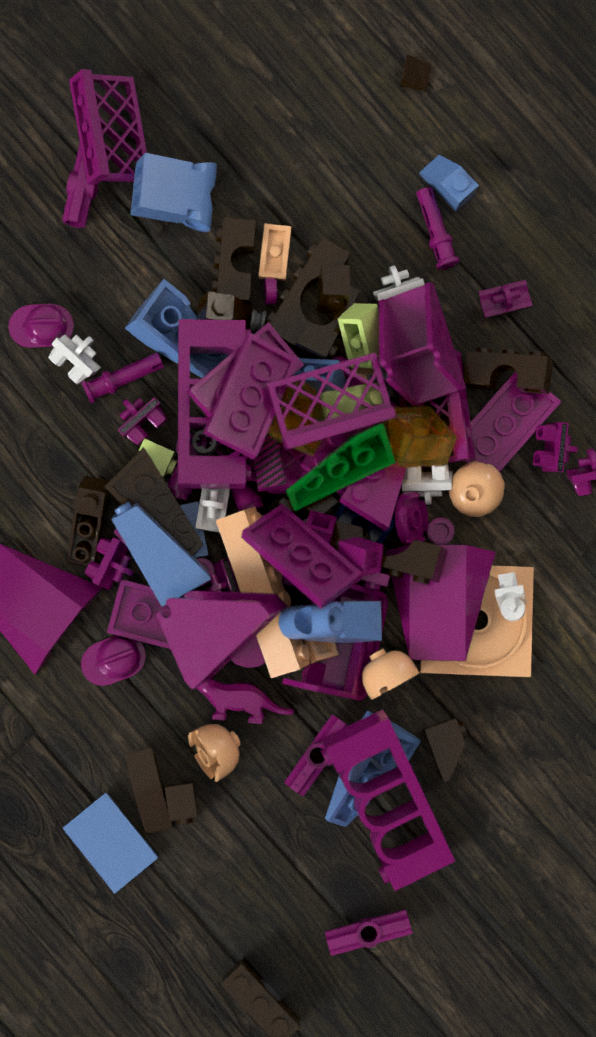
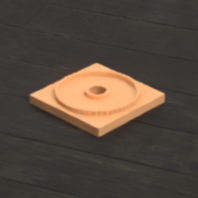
M492 566L480 609L487 615L488 622L485 628L474 630L466 661H420V673L531 677L534 567ZM515 572L518 586L523 585L527 604H525L524 616L518 621L506 620L502 616L501 608L499 609L494 589H500L498 578L500 574Z

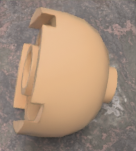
M472 461L462 465L453 474L452 490H449V497L453 506L460 513L470 517H481L492 513L500 505L504 495L505 483L501 473L493 465Z
M383 648L369 656L371 662L364 667L362 682L369 698L372 700L419 674V671L414 662L405 653L396 650L386 653Z
M206 724L189 733L190 747L195 745L198 754H195L194 757L210 779L215 777V782H217L234 770L239 762L238 746H240V740L235 732H229L225 727L218 724Z

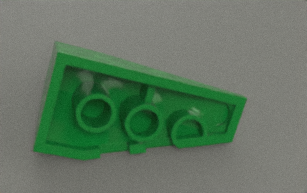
M376 423L351 435L289 487L286 492L294 511L396 463L384 425Z

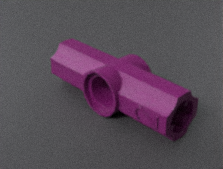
M79 144L74 171H71L68 177V197L62 221L72 227L86 228L91 202L96 198L98 184H87L81 145Z
M331 714L284 783L304 797L327 765L325 759L320 763L313 762L310 759L311 750L316 747L325 749L326 747L322 739L348 725Z
M406 909L374 918H363L359 922L325 931L331 956L362 947H374L380 942L412 934ZM365 926H373L376 929V934L371 939H365L361 936V930Z

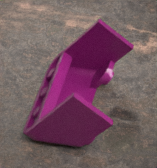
M354 584L331 601H381V627L383 632L388 609V598L385 593ZM380 641L335 643L339 653L338 656L320 661V663L311 664L310 662L302 672L301 682L283 678L282 684L359 701L364 700L368 694L362 682V673L364 667L371 662L369 656L378 652Z

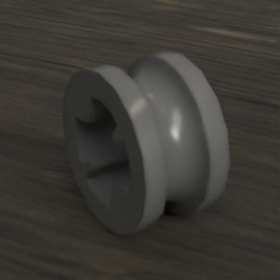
M253 309L250 325L252 334L259 331L265 325L267 311L258 313L257 310Z
M202 429L194 434L192 444L194 450L199 455L209 456L216 451L218 442L203 434L205 429ZM205 436L207 440H213L209 442V448L205 449L204 446H197V443H201V437Z

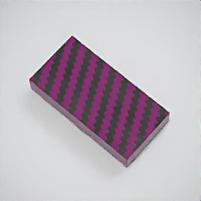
M277 433L266 434L257 457L253 459L258 491L286 487Z

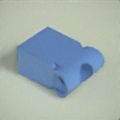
M144 153L135 166L131 215L183 223L192 229L209 232L211 230L213 212L210 193L213 187H215L217 164L212 162L193 164L188 161Z
M381 601L330 602L322 609L316 604L290 606L284 609L279 616L278 623L282 634L293 640L305 639L307 641L341 644L382 641Z

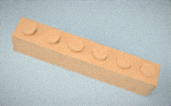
M256 507L217 519L216 523L240 591L276 593L287 607H290L291 598L284 589L281 581L282 574L241 538L242 530L262 518L261 514L257 512ZM282 611L256 635L271 678L300 670L310 664L309 649L303 643V640L289 639L282 634L278 623Z

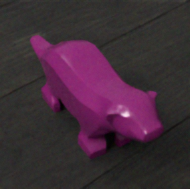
M211 678L195 688L203 693L216 708V712L212 715V719L226 720L227 709L232 711L244 710L251 714L248 718V723L263 724L264 715L262 708L278 714L291 715L294 713V710L291 708H284L275 704L263 690L249 682L222 683Z

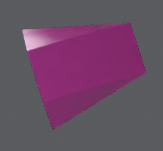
M0 544V631L36 675L51 656V650L82 609H87L103 587Z
M410 545L387 550L386 554L387 556L397 555L406 550ZM438 545L447 550L439 583L430 581L429 585L414 582V576L404 574L403 579L391 576L407 650L411 660L466 661L496 552L468 545Z

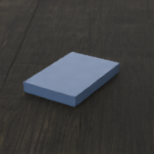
M108 792L63 827V830L114 894L159 857Z

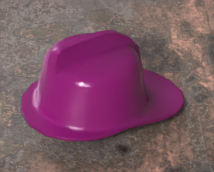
M35 304L23 306L16 310L9 320L8 328L12 339L23 347H54L52 343L56 338H61L63 335L70 338L73 333L74 324L72 316L62 306Z
M118 635L97 642L87 648L82 656V673L88 681L99 686L111 685L132 677L144 666L146 658L145 648L140 641Z

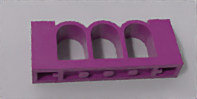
M179 319L178 488L244 489L246 481H251V464H246V456H241L242 453L238 451L226 456H190V429H205L209 418L190 417V395L186 392L201 380L190 379V354L230 355L243 344L246 335L251 333L250 329H245V320Z
M383 709L322 739L326 748L321 750L327 765L334 764L344 787L351 795L355 796L354 805L361 822L366 828L370 829L371 843L382 864V867L378 868L385 884L391 882L394 891L455 862L389 718ZM389 748L397 765L396 768L367 782L354 783L349 780V773L356 764ZM405 782L413 800L379 816H370L365 813V807L369 800ZM417 816H421L428 831L427 833L396 848L391 849L381 846V840L385 833Z

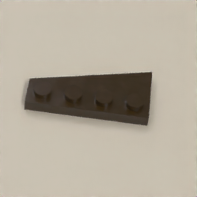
M143 447L104 487L121 504L129 502L133 505L137 502L193 556L203 546V542Z

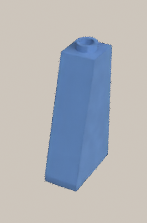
M126 502L115 509L116 514L112 516V521L161 606L166 605L167 599L178 598L211 580L208 570L137 502L133 505Z

